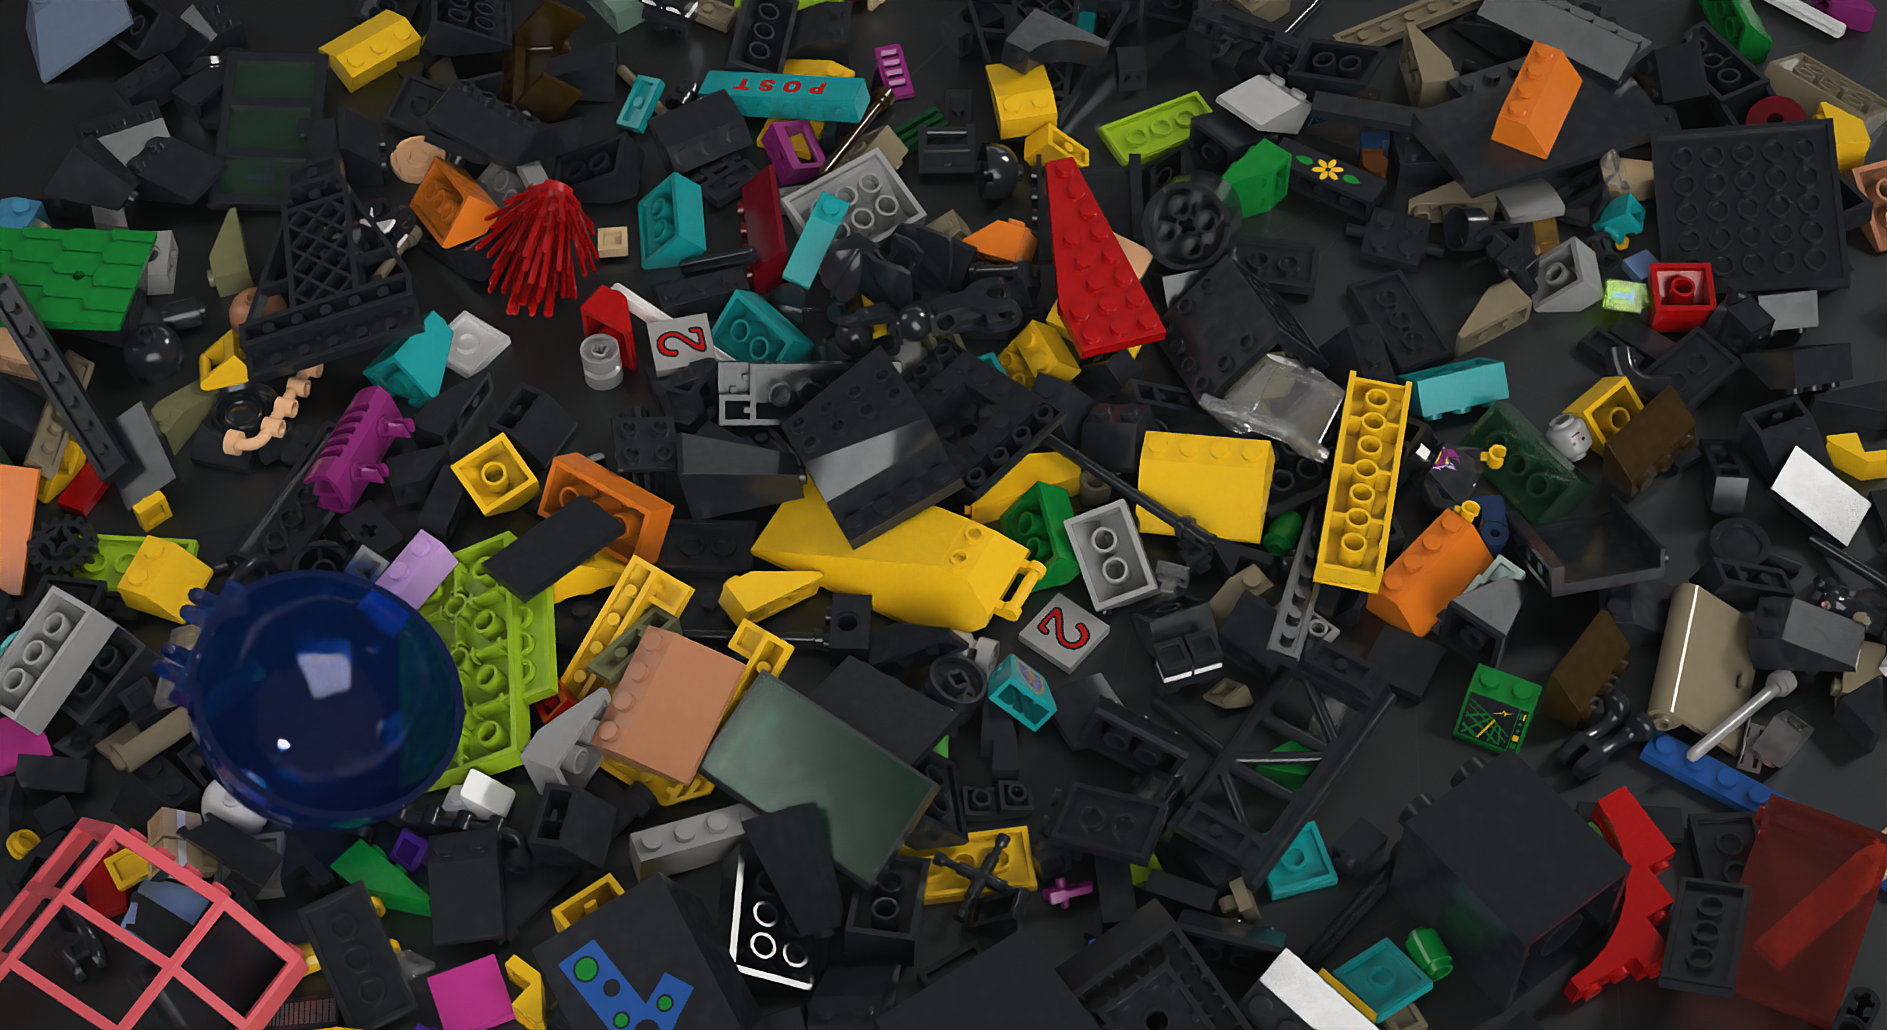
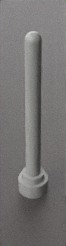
M1790 670L1773 671L1767 677L1766 687L1691 747L1686 753L1687 759L1691 762L1699 760L1774 697H1785L1797 687V680Z

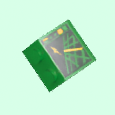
M1479 663L1467 691L1452 736L1500 754L1511 748L1518 755L1537 708L1543 686Z

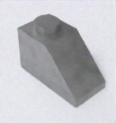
M1785 710L1773 717L1752 749L1758 753L1756 757L1765 765L1774 768L1775 765L1782 768L1811 736L1815 728L1789 710Z

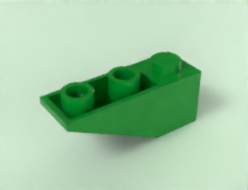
M360 838L330 865L335 881L340 887L344 888L362 879L370 897L381 898L386 908L432 917L430 890L422 883L417 886L410 880L411 876L400 864L393 866L388 862L386 854L377 845L373 844L370 847Z

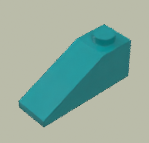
M825 191L822 192L783 272V279L809 291L829 248L845 221L850 203Z

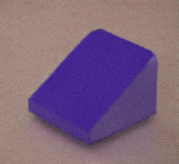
M403 828L388 856V860L395 864H400L406 871L416 875L423 867L421 862L428 856V837L414 829Z

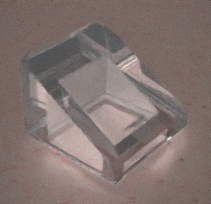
M1611 149L1600 160L1604 182L1628 191L1630 184L1626 168L1616 150Z

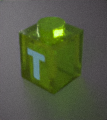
M1607 278L1601 308L1640 314L1641 308H1647L1650 291L1645 290L1646 284Z

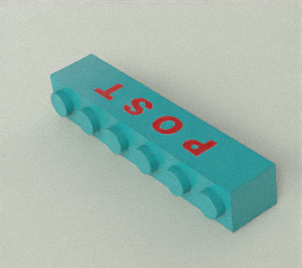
M709 70L698 92V96L701 98L718 90L725 89L743 116L850 123L861 122L871 100L864 78Z

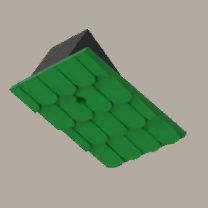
M23 226V229L0 227V279L6 273L15 277L47 329L122 348L126 335L139 325L147 306L148 260L157 240V232L112 228V231L82 228L62 230ZM0 319V327L6 328Z

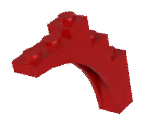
M1626 786L1598 800L1590 814V817L1602 832L1605 841L1632 868L1617 905V915L1607 945L1591 964L1569 980L1563 991L1571 1004L1582 997L1585 1001L1590 1000L1602 991V985L1609 981L1616 984L1625 979L1629 974L1633 976L1636 982L1647 975L1650 979L1660 975L1666 942L1655 927L1669 918L1668 911L1674 903V899L1657 877L1670 869L1671 865L1669 863L1676 850Z

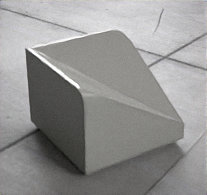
M92 206L97 230L112 231V228L129 230L125 207L115 211Z

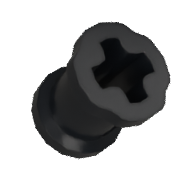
M1597 232L1586 240V246L1596 254L1600 271L1613 269L1620 261L1618 253L1612 248L1613 240L1608 232Z

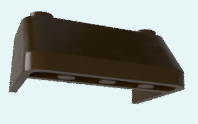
M543 0L512 34L511 50L502 52L501 73L504 74V80L499 100L515 105L520 112L528 111L531 116L538 118L543 123L556 122L558 119H563L568 109L580 98L582 91L542 72V70L548 69L549 58L570 53V35L585 20V15L556 0Z

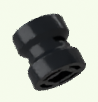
M682 80L676 86L675 92L671 93L666 99V108L670 111L699 99L698 92L700 88L692 81Z

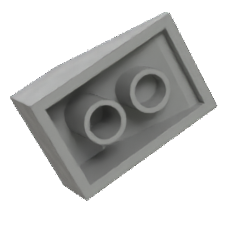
M1273 73L1270 76L1257 75L1219 95L1215 100L1218 104L1259 131L1288 134L1299 133L1312 106V103L1306 100L1307 95L1296 88H1288L1284 85L1286 81Z
M599 688L540 728L532 740L524 746L520 758L540 795L543 794L546 783L577 786L584 789L605 758L590 745V742L611 701L610 694L606 688Z

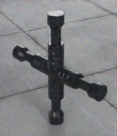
M1004 833L998 834L992 852L986 855L979 869L962 861L958 863L951 860L940 851H937L933 864L939 867L946 866L955 870L957 875L972 881L964 894L965 900L952 916L957 922L965 923L969 916L968 910L972 903L978 900L984 887L998 893L1015 888L1008 885V881L992 875L999 862L998 857L1001 851L1007 848L1011 841L1008 835ZM1026 890V904L1031 896V891Z

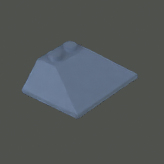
M29 0L25 28L42 82L46 84L134 24L126 0Z

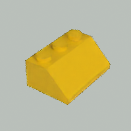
M386 9L318 48V52L329 55L330 67L349 92L352 93L397 67V61L406 62L418 55L422 38L404 16Z

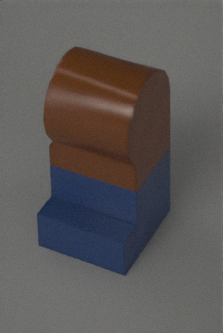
M1360 132L1358 145L1359 169L1385 180L1388 168L1389 132Z

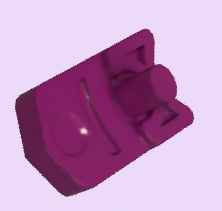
M1065 877L1056 878L1057 886L1042 889L1044 901H1049L1050 905L1060 903L1061 908L1065 909L1070 907L1069 899L1071 897L1093 892L1094 883L1092 881H1082L1066 885Z

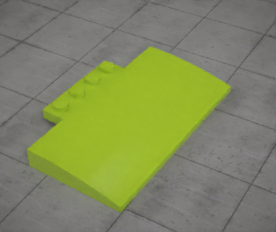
M510 531L452 553L458 561L456 566L401 629L402 793L406 796L463 784L471 769L491 776L523 765L520 756L524 746L531 741L530 704L558 694L553 584L527 603H523L483 571V562L518 539Z

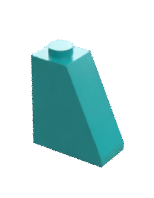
M434 310L423 315L425 332L392 342L362 371L374 386L380 385L392 398L395 395H399L409 399L408 404L416 408L423 407L427 401L439 395L454 334L446 324V321Z

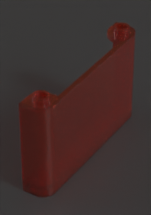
M1771 793L1768 804L1760 803L1754 823L1760 825L1739 882V884L1752 886V898L1734 994L1831 1030L1887 869V834Z

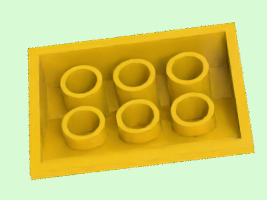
M1146 431L1140 457L1138 490L1180 517L1190 515L1195 518L1196 524L1215 534L1217 538L1226 541L1260 544L1276 459L1271 441ZM1136 504V515L1140 520L1139 533L1175 536L1172 526Z

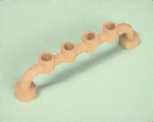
M323 364L298 371L295 377L288 379L285 393L282 397L278 396L276 398L273 412L269 417L263 418L261 431L257 436L248 439L242 431L228 430L223 440L224 453L240 456L243 451H252L263 447L271 437L282 438L286 430V422L283 420L284 416L294 418L297 415L299 403L298 400H295L296 397L307 398L309 396L311 381L308 378H320L323 372Z

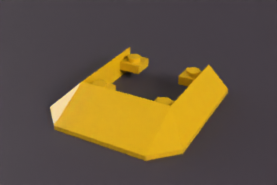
M633 555L560 680L580 701L601 687L608 690L612 699L620 681L610 684L589 672L586 665L655 605L679 618L695 589L640 557ZM743 618L727 647L748 658L749 661L706 752L762 669L778 678L796 648ZM766 697L717 768L721 773L724 772ZM606 758L599 765V767L628 785H631L635 780L640 781L655 795L658 803L665 807L709 795L715 787L713 783L697 772L690 786H686L607 760Z

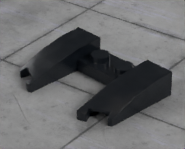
M210 812L204 815L207 821L191 830H188L186 825L177 830L175 834L231 870L222 883L223 886L229 880H232L243 887L253 901L284 859L283 856ZM134 890L130 896V902L138 903L135 924H126L125 929L171 958L213 904L210 901L194 925ZM219 917V918L216 920V922L213 924V926L209 929V931L205 934V936H206L221 920H223V918Z

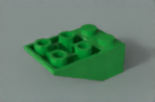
M1265 138L1256 146H1251L1245 156L1238 162H1233L1227 172L1221 176L1234 188L1240 199L1242 219L1270 211L1287 195L1292 154Z

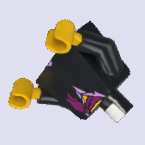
M1419 442L1408 453V457L1419 466L1412 479V483L1421 493L1428 509L1436 511L1441 515L1448 508L1472 523L1474 517L1479 514L1480 506L1475 501L1469 500L1485 468L1482 461H1486L1487 465L1492 469H1499L1503 465L1504 459L1502 457H1505L1507 450L1502 445H1493L1490 447L1489 452H1484L1483 448L1462 446L1449 442H1442L1428 449Z

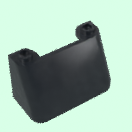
M229 880L224 887L232 893L230 898L277 936L247 891L237 883ZM223 911L220 915L223 920L198 943L181 967L243 1016L263 994L286 962L278 958L271 949ZM150 960L144 962L126 978L135 1001L139 999L162 970L161 967ZM173 976L142 1015L147 1028L150 1030H229L234 1026Z

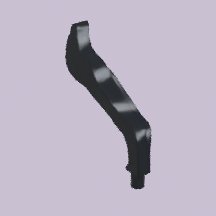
M228 47L219 55L198 57L190 68L182 70V75L190 77L225 65L228 52L250 51H245L244 48Z

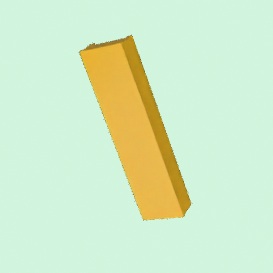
M1350 370L1313 582L1378 594L1385 565L1412 382L1406 381L1405 386L1370 380L1356 377L1357 371Z

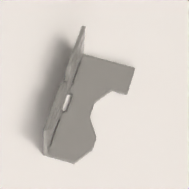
M1750 717L1745 725L1736 768L1760 775L1762 762L1756 757L1758 753L1752 747L1759 738L1760 730L1764 731L1766 727L1751 723ZM1750 727L1749 736L1746 737L1748 728ZM1743 754H1744L1743 762H1742V764H1740V761H1741V759H1742V757H1743ZM1754 758L1758 759L1757 768L1752 767Z

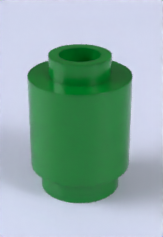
M1291 510L1273 518L1263 538V545L1270 554L1282 557L1286 555L1289 549L1295 547L1303 530V519L1301 516Z
M1421 926L1408 934V940L1405 943L1406 950L1413 962L1432 981L1442 979L1453 970V965L1451 964L1452 957L1435 928L1427 929L1425 926Z

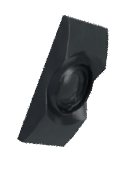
M285 375L257 385H252L248 381L220 388L217 402L212 412L200 424L190 456L191 462L249 474L259 455L258 449L243 451L240 456L225 454L223 451L225 434L228 430L232 429L244 432L245 437L248 439L257 436L261 431L263 418L271 415L276 398L283 396L288 379L295 376Z

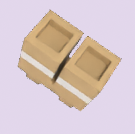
M161 807L147 822L148 845L156 849L158 845L164 847L176 857L174 862L182 867L186 863L192 865L204 875L203 878H210L218 869V861L207 854H203V851L175 834L184 825H186L188 830L201 825V814ZM148 862L149 881L163 882L166 878H173Z

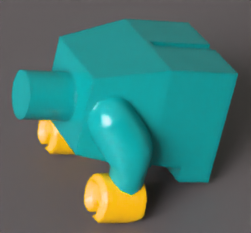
M1629 192L1614 198L1605 206L1600 220L1593 224V229L1596 233L1604 231L1611 234L1617 250L1622 251L1627 249L1629 244V238L1625 236L1626 234L1643 232V220H1645L1646 210Z

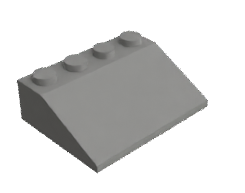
M878 147L781 199V203L798 238H800L823 191L850 203L845 221L834 242L846 236L860 233L881 246L901 222L923 226L927 217L926 212Z

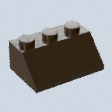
M1668 385L1604 444L1602 477L1629 498H1632L1639 490L1641 492L1645 491L1651 485L1653 477L1660 471H1667L1673 464L1675 457L1682 451L1685 453L1690 450L1696 441V422L1672 386Z
M1601 609L1552 672L1541 705V712L1573 731L1577 729L1582 721L1585 723L1590 721L1597 709L1596 702L1599 699L1603 700L1604 696L1612 690L1614 686L1612 681L1615 677L1621 679L1631 663L1627 660L1631 646L1606 610Z

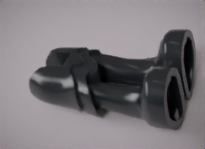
M67 881L55 884L54 887L61 889ZM83 882L72 894V896L82 902L86 899V888ZM44 898L25 922L31 926L51 900ZM63 905L61 910L75 933L65 931L57 914L51 919L44 930L51 940L48 942V946L52 950V954L59 959L64 969L73 979L81 982L87 978L83 965L80 962L81 960L90 956L101 970L108 966L109 955L103 939L98 931L91 927L88 920Z

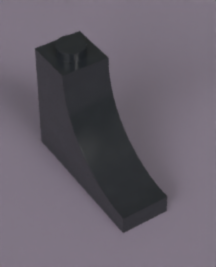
M1035 8L1005 40L1000 64L1024 75L1037 66L1052 62H1073L1100 70L1105 64L1110 42Z

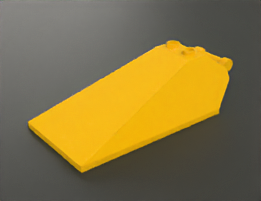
M807 471L808 484L803 485L804 498L782 502L750 549L752 555L787 571H821L824 577L820 586L836 594L872 595L873 611L899 623L950 628L951 630L957 629L968 633L985 628L993 614L1009 621H1017L1022 613L1021 607L1037 580H1042L1047 572V568L1041 562L1027 560L1031 552L1024 546L991 528L935 505L930 506L853 550ZM1018 573L1025 575L1012 599L1007 602L1002 601Z

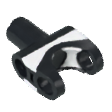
M378 196L369 198L363 206L397 251L416 224L415 212L410 207L403 205L391 210L390 204L385 198ZM381 202L382 211L378 216L374 217L373 208L377 203ZM403 212H406L408 216L407 222L400 226V216ZM361 219L360 228L363 253L384 247L385 245L368 221ZM348 244L344 248L347 251H349ZM338 255L334 263L338 266L344 257ZM351 267L346 271L351 274Z

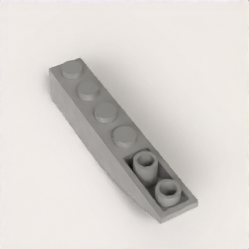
M821 781L774 794L768 805L775 810H780L801 803L817 801L822 819L828 815L834 806V802L825 782ZM741 803L631 833L629 858L638 882H643L657 872L670 876L724 860L739 843L752 846L743 830L741 821L759 815Z

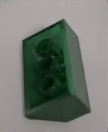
M1496 400L1458 444L1483 448L1484 452H1489L1490 447L1493 445H1502L1506 448V455L1502 457L1504 459L1502 467L1492 469L1487 465L1486 461H1482V464L1485 466L1482 473L1533 525L1557 521L1574 511L1595 488V485L1554 447L1517 408L1509 403Z

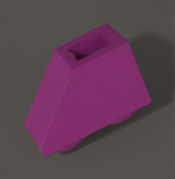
M1812 0L1811 3L1812 7L1845 23L1846 28L1865 33L1871 31L1877 14V10L1868 0Z

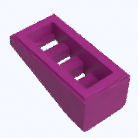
M900 44L875 48L873 52L874 58L878 59V75L881 85L890 88L904 84L902 87L891 89L896 96V100L914 97L913 86Z

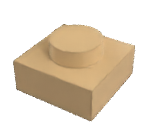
M627 226L598 228L599 258L628 256Z

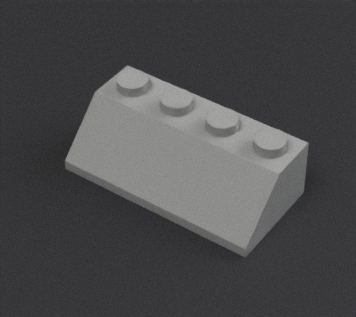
M53 585L0 658V712L40 736L118 625L94 608Z

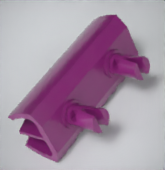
M380 385L366 387L356 393L303 480L305 484L316 481L313 495L319 496L318 507L341 514H347L353 510L369 482L385 483L382 477H388L389 470L385 463L380 462L394 438H411L409 432H415L414 421L411 418H402L403 416L392 397Z

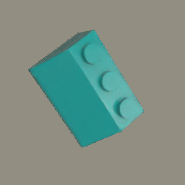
M674 171L637 203L641 266L645 270L680 267L679 264L682 260L702 256L706 251L701 186Z
M738 289L733 293L711 330L713 345L737 361H805L814 346V343L762 296L755 292Z
M1484 357L1396 376L1398 385L1405 386L1406 381L1412 382L1409 408L1413 415L1423 417L1424 421L1442 418V413L1452 411L1453 414L1466 413L1471 411L1470 406L1481 404V407L1496 406L1500 404L1499 400L1509 398L1504 361Z

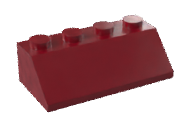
M774 164L766 166L741 188L742 200L737 201L739 218L745 217V221L740 222L741 238L748 239V243H744L743 248L754 246L757 248V254L759 255L758 261L751 263V265H746L747 282L754 284V291L758 294L771 293L775 287L789 283V281L782 278L788 260Z

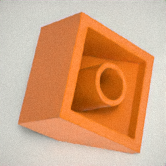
M1008 218L1007 222L997 220L961 240L977 247V259L998 262V265H1013L1014 262L1023 260L1032 262L1038 239L1031 233L1032 229L1025 227V223L1012 218Z

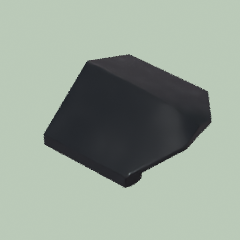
M1602 164L1554 188L1566 207L1564 215L1557 216L1556 219L1559 222L1580 227L1593 225L1599 220L1611 196L1605 169Z

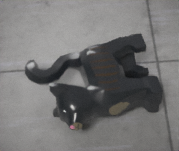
M1817 575L1813 579L1814 588L1822 592L1818 604L1815 606L1865 624L1866 632L1875 635L1882 644L1887 646V595L1870 588L1859 591L1839 585L1834 578L1829 576L1825 578L1822 575Z

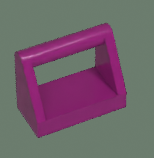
M808 120L772 122L761 139L771 163L774 164L775 172L782 186L794 185L817 176L818 170L826 161ZM802 133L815 162L801 164L789 137Z

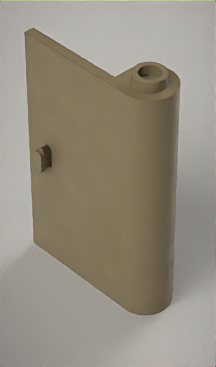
M1681 583L1673 589L1647 715L1653 720L1658 730L1668 731L1683 724L1702 737H1705L1750 700L1756 669H1753L1748 642L1753 620L1696 584ZM1745 722L1719 742L1717 746L1734 757L1740 754Z
M247 653L235 661L236 670L142 733L129 722L96 744L95 748L110 759L118 771L124 769L131 773L267 680L265 673L257 661Z

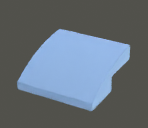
M146 878L141 881L137 890L140 894L194 925L209 903V900L189 887L168 881L154 882ZM131 902L120 926L125 929L126 924H135L138 903Z

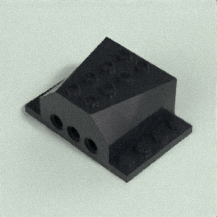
M881 344L781 425L786 438L853 550L965 487L961 476L949 460L929 417Z

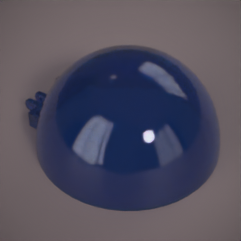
M317 569L287 571L263 577L246 586L228 578L219 596L204 591L199 587L190 589L187 595L188 600L194 603V605L196 604L203 608L200 609L191 604H186L179 611L180 617L202 629L192 650L167 641L160 648L161 655L178 665L169 663L167 660L158 659L151 666L152 672L175 684L167 700L187 709L189 725L198 753L218 784L247 810L272 823L291 829L325 833L344 832L367 827L394 816L421 798L437 782L449 766L462 735L464 722L462 684L453 658L435 629L416 609L391 591L371 581L336 571Z

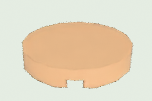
M425 136L410 137L401 141L396 146L397 149L394 153H391L392 171L397 178L407 183L419 184L422 182L435 156L448 160L447 151L425 142Z

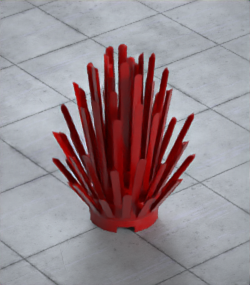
M545 179L542 184L534 186L530 184L525 192L511 196L512 198L502 202L509 205L487 215L484 221H490L504 214L489 227L493 228L494 231L475 248L476 251L482 249L515 220V223L487 253V259H490L506 242L492 266V270L495 269L489 279V294L494 290L510 258H513L501 285V292L503 295H506L512 282V293L506 308L508 315H517L520 306H525L528 300L529 317L534 316L540 300L542 301L548 281L543 312L544 317H552L555 293L559 288V272H561V298L564 299L566 295L570 299L571 290V299L573 301L577 299L571 240L574 242L584 278L587 277L585 259H587L591 271L596 274V268L589 249L597 260H599V254L586 231L587 229L590 234L595 235V231L592 226H595L594 223L581 209V200L578 202L570 186L556 180Z

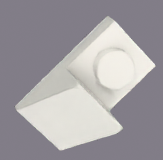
M471 769L463 785H451L442 808L446 812L445 817L455 818L458 810L461 809L476 814L477 820H488L490 815H499L506 818L516 793L513 789L475 769Z

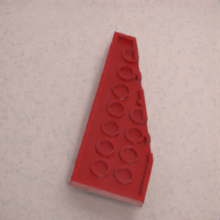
M1069 157L1046 162L1044 174L1046 195L1049 203L1048 216L1051 224L1050 238L1056 278L1055 291L1057 292L1058 299L1057 313L1080 358H1088L1165 340L1167 331L1074 158Z

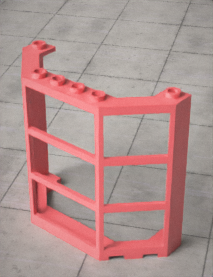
M85 817L78 821L0 916V982L12 970L101 1030H131L172 976L236 1027L235 1030H263L309 970V967L302 958L305 955L303 951L290 942L285 944L230 898L232 893L222 884L214 881L210 885L202 880L204 875L198 869L188 863L184 867L174 862L176 857L171 852L159 845L156 849L147 845L148 839L133 828H130L127 832L116 824ZM93 839L99 842L61 889L54 887ZM115 842L120 843L214 903L170 959L72 896L73 892L109 849L113 852L117 850L118 845ZM44 898L51 899L52 901L8 954L2 952V949L34 912ZM63 905L162 968L118 1025L19 961L21 956ZM223 911L271 949L278 958L286 962L245 1017H242L181 967Z

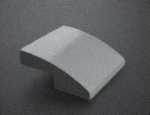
M1543 178L1529 180L1495 191L1497 200L1495 211L1496 213L1502 212L1505 220L1511 224L1563 216L1566 207L1558 193Z

